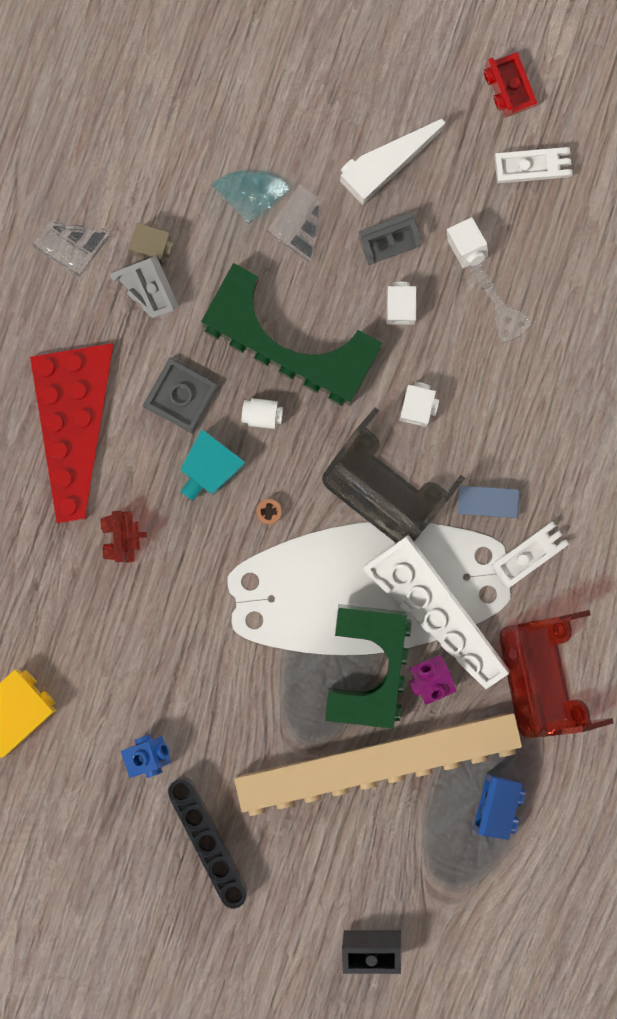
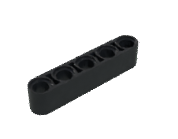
M179 777L168 788L169 799L222 903L231 909L239 908L246 900V885L194 783L187 777ZM179 783L187 785L190 791L189 796L186 798L177 797L174 792L175 785ZM192 809L199 810L203 816L202 821L198 824L189 822L187 818L188 811ZM204 835L212 836L216 842L215 847L212 849L203 848L200 844V838ZM217 861H224L228 865L229 871L224 875H218L213 870V864ZM230 887H237L240 889L242 896L239 900H230L226 896V890Z

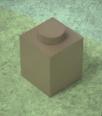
M137 223L129 251L131 255L143 259L156 255L159 263L163 264L165 257L170 258L174 242L171 241L169 232Z

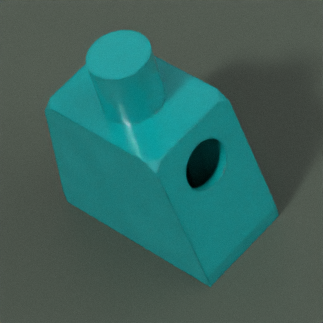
M201 430L180 469L182 473L189 477V480L180 492L191 501L195 500L202 489L214 495L242 470L246 463L204 430Z

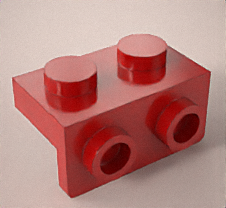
M518 52L494 60L493 57L487 59L486 69H483V74L487 84L493 86L496 95H493L495 106L498 111H503L505 118L537 106V100Z

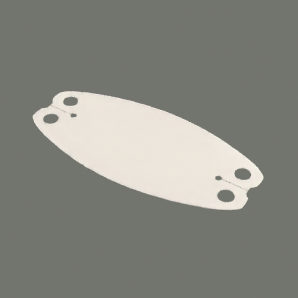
M366 522L310 533L274 546L247 559L228 575L229 593L235 597L236 602H241L236 603V609L232 613L233 630L243 638L259 644L304 653L326 655L384 653L383 649L372 641L335 636L338 604L406 612L390 593L387 594L364 572L362 568L367 563L409 535L473 622L478 624L501 611L511 599L510 588L505 587L490 566L506 555L505 547L494 538L481 533L420 522ZM480 547H487L492 552V560L486 565H481L475 560V552ZM246 573H254L258 576L259 585L255 590L249 591L243 588L241 579ZM464 574L470 575V579L468 581H465L463 579ZM482 587H494L497 592L494 602L488 604L480 600L479 591ZM270 595L275 597V601L272 603L268 600H263L268 599ZM256 611L263 616V624L260 628L251 629L246 625L245 619L250 612ZM409 612L407 613V619L412 620L410 637H405L403 648H410L437 640L430 632L427 633Z

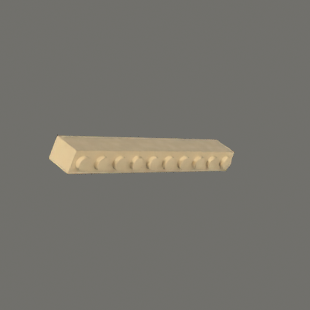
M509 712L235 776L234 781L241 812L248 811L249 816L265 813V807L276 805L277 809L291 807L294 805V800L304 798L305 803L322 799L321 794L332 792L333 796H339L349 793V788L360 785V789L364 790L376 787V781L388 779V783L405 780L404 775L414 772L416 777L432 774V768L443 766L444 770H450L460 767V762L471 759L472 764L487 761V755L499 753V757L516 754L515 749L521 748L522 745L515 715Z

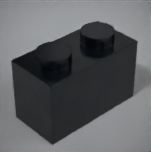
M344 930L342 943L343 974H401V930Z

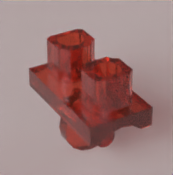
M112 511V515L100 519L102 532L113 533L114 543L103 545V558L115 560V563L135 562L134 550H140L139 539L148 538L147 532H139L138 521L132 522V512Z

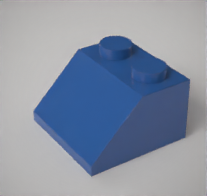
M486 773L473 826L478 835L509 840L510 834L516 833L519 817H515L517 806L523 805L526 790L522 789L523 783Z

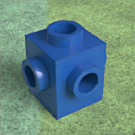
M149 734L135 739V745L121 750L129 778L144 773L147 778L163 773L161 767L172 763L170 751L164 742L163 736L152 739Z

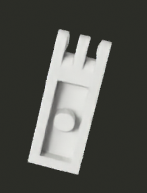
M570 148L495 153L497 183L573 176L571 169L561 170V167L572 165L571 159H560V156L571 154Z
M553 521L490 565L506 588L513 586L569 545L565 539L556 546L554 541L562 536L559 530L549 536L547 532L556 526Z

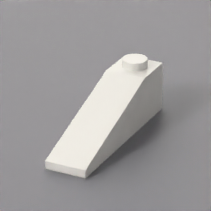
M440 119L360 156L356 161L351 159L341 169L340 182L364 205L444 130L445 121Z

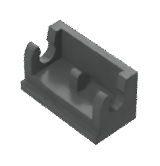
M412 212L363 229L358 233V239L368 265L421 247V237Z

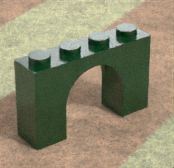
M338 604L335 636L364 639L376 643L383 649L388 658V670L384 679L370 690L352 691L328 688L325 721L394 729L395 721H400L402 704H397L398 693H403L405 676H400L401 665H407L408 648L403 647L405 637H410L412 620L407 619L406 612Z

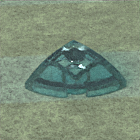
M237 171L223 176L212 184L216 191L230 206L232 205L248 224L265 209L271 208L291 190L283 181L264 172Z

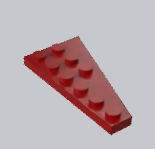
M114 343L30 357L57 524L86 519Z

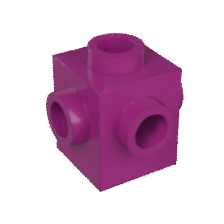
M441 655L410 667L413 679L409 681L415 697L421 695L425 705L457 692L451 674Z

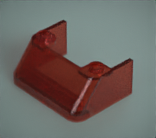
M590 610L509 625L501 630L500 645L504 663L510 670L507 678L518 729L524 737L538 738L581 733L614 724L613 718L591 720L587 705L579 699L569 700L558 645L568 642L571 638L572 628L570 620L591 616Z

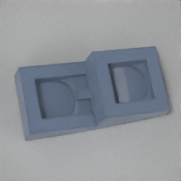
M460 486L458 514L518 518L520 490Z

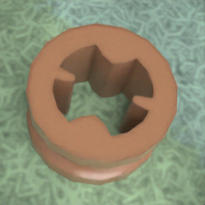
M265 499L257 506L256 513L258 519L263 524L272 525L279 521L282 510L279 503L275 500ZM267 504L274 505L273 509L277 508V515H272V520L264 519L266 515H261V509H266Z

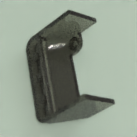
M375 407L356 428L323 473L322 481L330 492L395 543L407 535L415 542L447 503L465 477L460 475L448 491L433 482L423 484L418 491L374 456L380 448V442L377 436L367 427L380 411Z

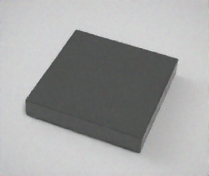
M169 357L143 407L193 434L219 384Z

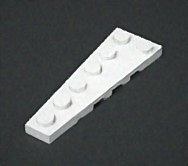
M409 535L402 538L362 568L387 594L390 593L400 603V607L407 613L409 612L427 633L430 632L441 643V646L450 655L454 656L457 662L485 689L509 674L510 670Z

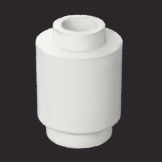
M251 398V401L244 400L242 423H248V426L269 429H275L276 424H282L283 407H278V401Z

